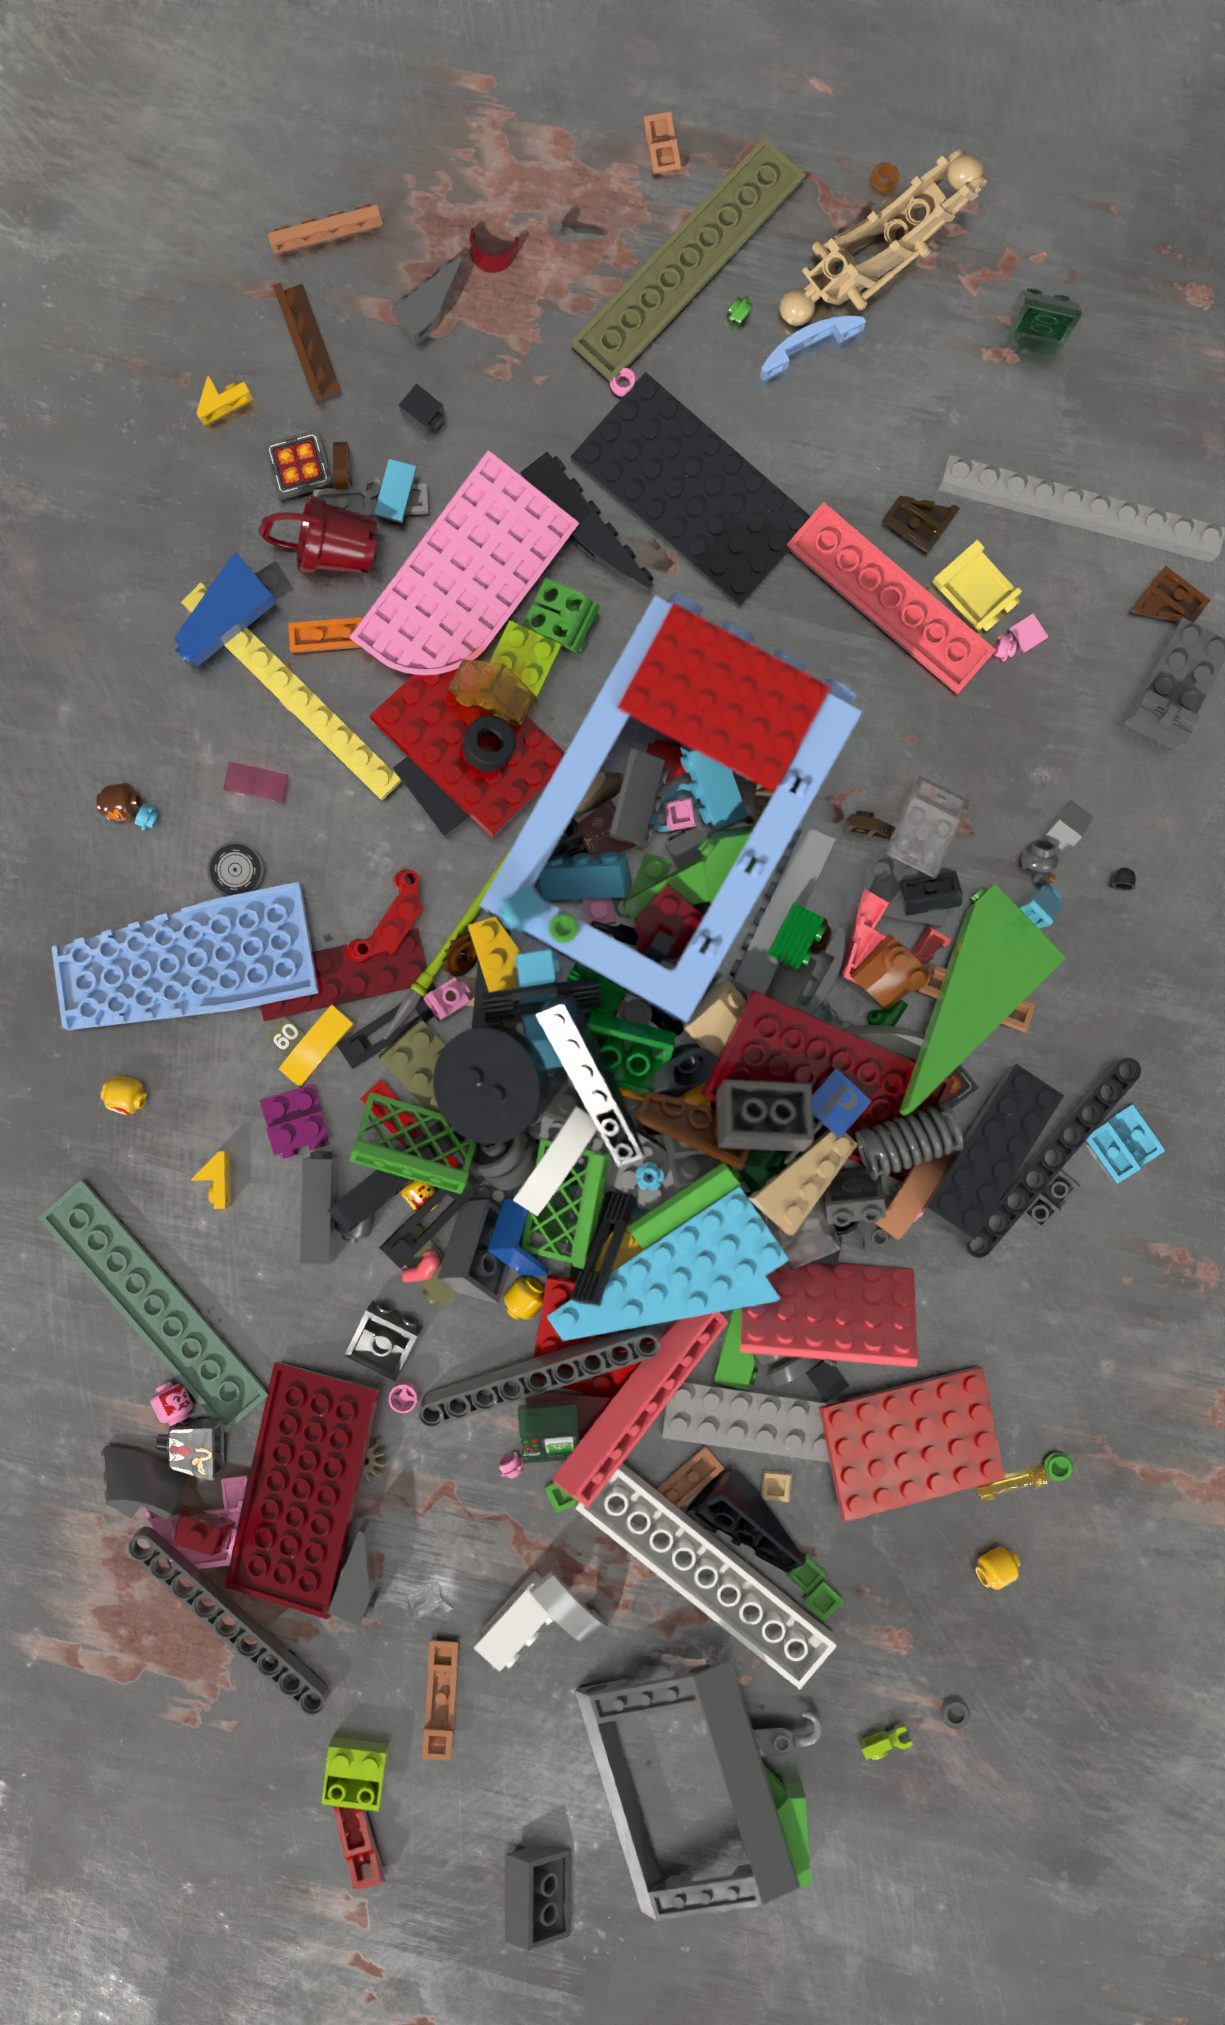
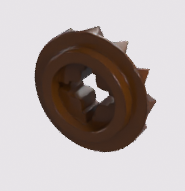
M468 932L464 935L458 934L456 940H450V947L445 949L446 956L442 962L445 964L444 970L454 977H459L469 972L478 959L471 934Z

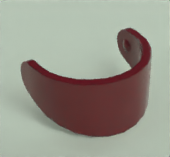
M471 228L469 250L474 264L482 271L488 273H497L507 269L516 257L519 237L515 238L513 246L505 253L488 254L476 247L474 243L475 228Z

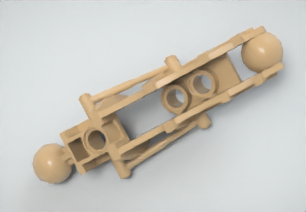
M963 149L955 151L948 157L942 155L936 161L938 163L937 166L922 177L916 176L911 181L912 186L895 201L891 198L885 199L882 204L884 208L880 211H873L865 220L853 225L824 244L821 241L815 242L812 250L821 262L814 269L805 267L802 270L811 282L805 289H792L784 294L780 300L779 308L782 318L793 326L807 323L814 315L815 302L820 297L825 302L839 306L850 298L858 310H863L868 304L866 300L918 255H921L922 258L928 257L931 254V249L925 242L946 222L950 223L956 217L955 214L970 200L973 201L979 196L978 192L987 182L983 176L984 169L980 159L973 154H966ZM946 176H948L951 186L958 191L949 199L938 186ZM926 207V216L921 221H918V211L920 208ZM904 227V236L896 240L897 230ZM884 234V238L890 244V247L869 260L858 264L853 255ZM844 263L842 272L837 275L835 268ZM865 287L868 288L863 294L859 292Z

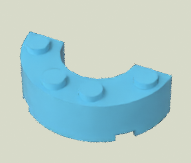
M551 950L515 955V968H518V975H516L517 988L558 983V981H554V972L559 971L557 954H551ZM560 994L519 999V1004L555 1000L560 997ZM538 1013L522 1015L524 1036L537 1048L546 1068L564 1066L537 1016Z

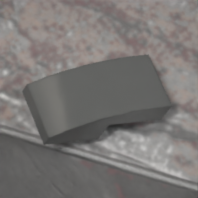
M1061 1169L1023 1213V1216L1043 1231L1061 1212L1062 1206L1080 1189V1184Z

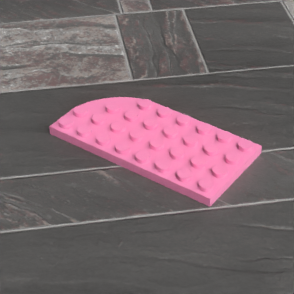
M487 450L350 634L349 638L383 664L405 673L433 675L449 672L468 664L487 648L578 526L579 522Z

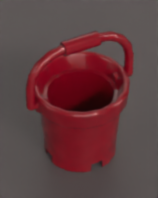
M309 496L306 500L303 514L280 512L263 518L258 531L266 542L276 547L297 551V569L300 572H314L316 569L368 574L376 546V540H374V534H371V531L377 532L378 525L377 517L364 515L328 505L324 499ZM274 521H301L298 544L271 537L269 534Z

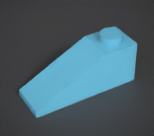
M1042 885L1024 900L1018 908L1040 929L1050 926L1064 905L1059 901L1062 898L1061 895L1053 887L1049 886L1047 888L1045 885Z

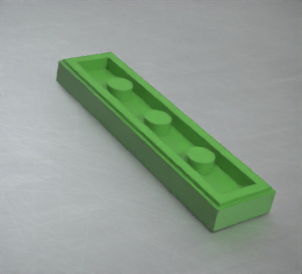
M722 1163L627 1228L645 1250L741 1186V1184L729 1167Z

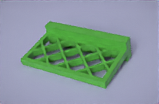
M370 1092L349 1161L461 1194L467 1182L476 1142L469 1140L460 1145L453 1133L455 1130L449 1127V1123L441 1113ZM372 1103L384 1105L389 1114L376 1120L371 1111ZM404 1112L413 1114L417 1123L404 1128L398 1115ZM368 1117H369V1119H370V1121H371L372 1123L366 1125V1124H367ZM393 1119L399 1131L387 1137L380 1124ZM433 1120L440 1122L445 1131L432 1136L425 1124ZM375 1127L382 1139L373 1144L363 1141L362 1137L364 1132ZM420 1127L427 1140L415 1145L408 1132ZM448 1135L455 1148L442 1153L436 1141ZM403 1136L410 1148L403 1152L397 1151L393 1148L390 1141ZM431 1144L438 1157L432 1160L424 1159L418 1150ZM468 1147L467 1154H466L463 1149H465V1148ZM458 1152L464 1161L463 1169L451 1167L446 1158Z
M547 1138L540 1140L536 1166L546 1153L547 1146L550 1147L554 1140ZM585 1148L581 1155L589 1156L587 1169L579 1173L575 1165H573L571 1171L575 1177L564 1184L561 1183L555 1191L556 1193L561 1190L569 1203L568 1206L558 1212L552 1201L549 1200L547 1206L553 1216L544 1222L538 1216L528 1211L522 1249L529 1253L573 1263L574 1267L584 1268L599 1225L600 1218L598 1217L602 1208L611 1159L610 1151L603 1149L597 1151ZM586 1173L585 1181H584V1179L582 1178V1175H584V1174ZM577 1179L583 1188L582 1197L574 1201L565 1186ZM581 1201L580 1209H579V1207L577 1206V1203ZM572 1207L578 1220L577 1225L569 1229L560 1214ZM556 1218L564 1233L553 1240L544 1225ZM540 1229L548 1242L543 1247L530 1245L532 1232ZM576 1229V1231H575V1237H574V1235L572 1234V1231ZM565 1235H567L573 1245L571 1255L562 1253L555 1243ZM551 1246V1248H552L553 1250H549V1249H545V1248Z

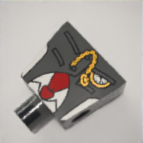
M224 1418L182 1420L170 1429L169 1434L158 1435L156 1449L157 1451L170 1453V1467L173 1470L207 1480H214L224 1470Z

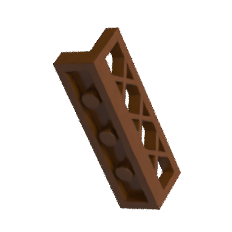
M281 283L273 285L315 402L342 393L303 284L286 290L283 289Z

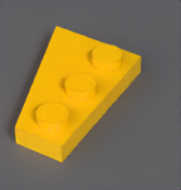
M492 917L468 925L488 991L517 988L516 975H518V968H515V955L522 953L497 918Z

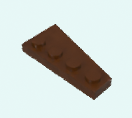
M647 1091L634 1119L739 1170L744 1166L750 1149L718 1147L717 1110L711 1109L710 1105L700 1103L698 1106L685 1103L684 1099Z

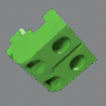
M545 578L534 600L541 607L532 604L522 626L560 643L564 648L577 653L578 651H583L587 643L585 636L589 628L595 626L599 619L597 612L600 606L592 602L584 594ZM550 589H552L553 593L549 601L547 602L546 594ZM537 615H540L541 617H540V619H539V621H538L536 627H534V626H533L534 618H535Z

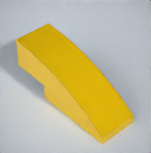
M331 1005L279 1067V1070L301 1088L333 1052L337 1044L353 1028L355 1023L335 1005Z

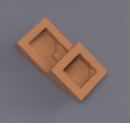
M671 111L643 116L653 174L682 169Z

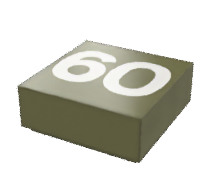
M285 1017L267 1039L288 1057L306 1034Z

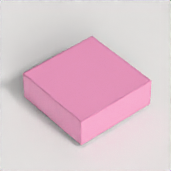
M1034 613L1008 629L1009 633L1013 635V639L1017 641V645L1023 654L1048 638Z
M692 798L663 803L668 832L697 826Z

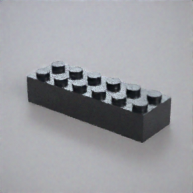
M1018 1064L1009 1067L965 1135L963 1150L955 1151L940 1181L921 1212L964 1241L975 1240L1064 1095Z

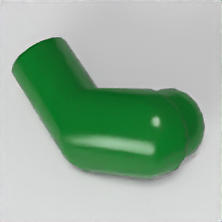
M900 1000L888 1011L871 1010L867 1018L869 1024L895 1026L908 1007V1004Z

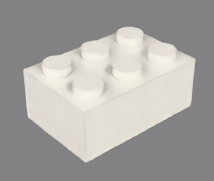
M536 1571L526 1579L476 1636L474 1649L499 1672L505 1665L510 1668L520 1656L518 1652L524 1644L530 1646L540 1634L538 1630L544 1622L549 1625L554 1620L528 1590L542 1579Z

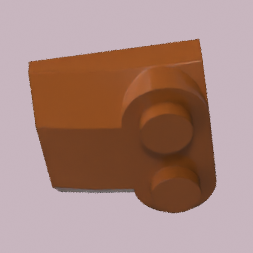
M888 934L850 977L888 1011L909 991L919 990L926 984L928 970L908 949Z

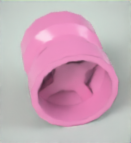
M409 1381L397 1383L388 1397L391 1408L398 1413L411 1411L419 1400L417 1386Z

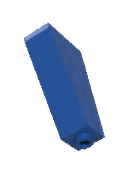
M237 552L230 557L173 638L179 645L175 650L185 663L191 660L198 667L277 603Z

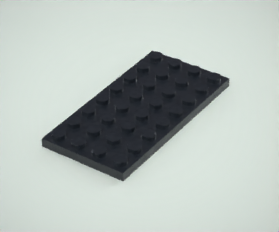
M647 372L639 378L632 390L623 396L571 455L572 461L739 607L746 602L790 552V549L786 546L787 543L811 517Z

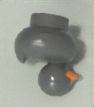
M1035 840L1033 846L1025 850L1021 858L1024 869L1029 868L1035 871L1033 881L1037 887L1042 885L1048 887L1052 881L1057 879L1051 873L1058 866V858L1055 854L1056 847L1051 842L1045 840Z

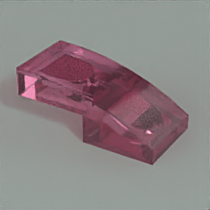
M229 762L223 790L281 803L284 798L288 774Z

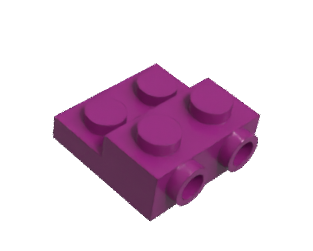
M315 1084L259 1100L274 1155L281 1154L282 1159L299 1154L297 1148L308 1145L309 1150L326 1146L325 1140L332 1138Z

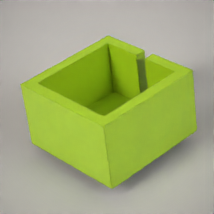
M509 620L486 669V676L508 688H511L513 679L516 681L514 684L515 691L539 701L562 652V645Z

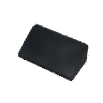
M956 871L899 881L906 916L962 905L963 893Z

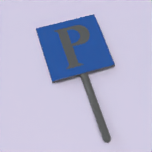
M837 1068L811 1096L812 1114L819 1119L813 1126V1135L824 1124L838 1138H841L872 1102ZM792 1151L784 1162L789 1164L800 1151Z

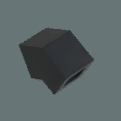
M659 930L647 945L643 956L659 965L668 954L675 939Z

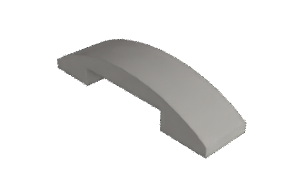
M552 1571L528 1589L542 1608L567 1633L581 1643H587L608 1626L607 1622L593 1609L590 1611L569 1591L566 1584Z

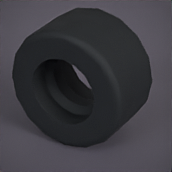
M482 716L475 719L468 726L462 741V752L466 761L473 768L482 772H494L502 769L510 761L516 747V735L512 727L504 719L497 716ZM482 735H491L499 741L500 748L495 753L485 752L479 747L478 739Z

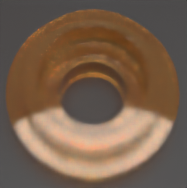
M883 162L874 167L871 173V182L877 190L888 192L897 186L899 171L893 164ZM883 174L888 175L890 180L883 182L880 176Z

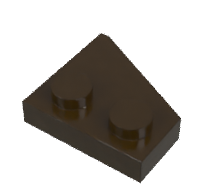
M899 495L884 516L882 522L926 553H929L960 507L957 505H951L950 507L934 505V501H917L912 497Z
M857 810L856 814H851L845 821L844 831L898 841L900 829L881 819L873 818L874 814L871 812Z

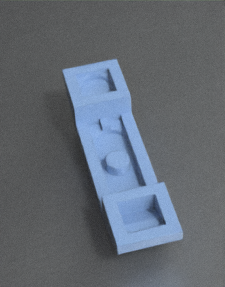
M833 317L813 323L795 332L784 340L767 358L760 373L762 381L788 369L789 355L831 334L834 335L837 343H840L862 332L866 324L864 317Z

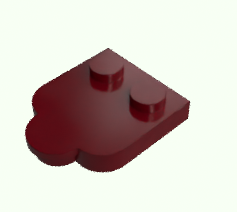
M666 883L635 919V931L639 936L636 942L637 952L643 956L647 945L655 933L660 930L675 939L665 958L676 959L680 957L688 948L706 915L671 885Z

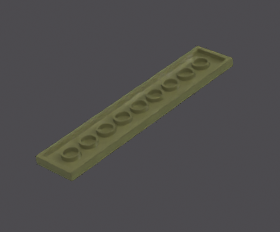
M764 137L571 341V346L607 380L613 382L612 380L618 377L620 371L623 368H627L794 192L805 180L806 175Z

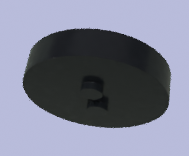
M484 1025L456 1035L445 1045L435 1065L433 1088L437 1105L443 1117L456 1132L474 1142L498 1144L526 1133L537 1123L547 1104L549 1078L541 1054L529 1039L520 1032L506 1026Z

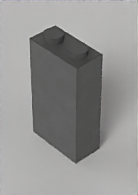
M330 1151L310 1152V1157L302 1159L300 1264H330L336 1260V1221L328 1210L338 1199V1157H331Z

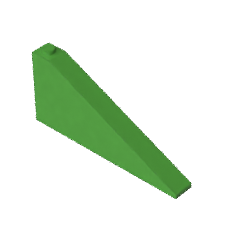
M996 884L988 889L984 886L981 887L971 897L974 902L966 910L900 1109V1113L903 1116L912 1112L1066 959Z

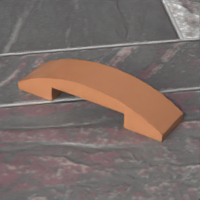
M943 1153V1156L940 1158L933 1156V1159L929 1162L924 1161L922 1158L920 1165L913 1164L895 1196L888 1200L885 1205L886 1218H880L875 1223L897 1240L901 1239L936 1188L947 1167L951 1154L945 1155Z
M429 1641L422 1759L451 1761L458 1668V1642Z

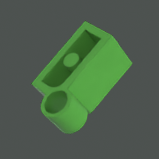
M645 852L630 896L666 877L672 861ZM628 895L618 898L615 903L616 914L622 919L632 918L628 915H623L618 910L619 903L622 900H626L629 897Z

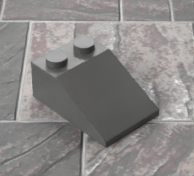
M364 1520L358 1531L327 1614L359 1626L363 1618H370L378 1598L377 1595L373 1594L376 1588L371 1527L370 1522Z

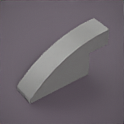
M862 1025L842 1028L854 1035L914 1060L918 1058L925 1034L910 1029L886 1025Z

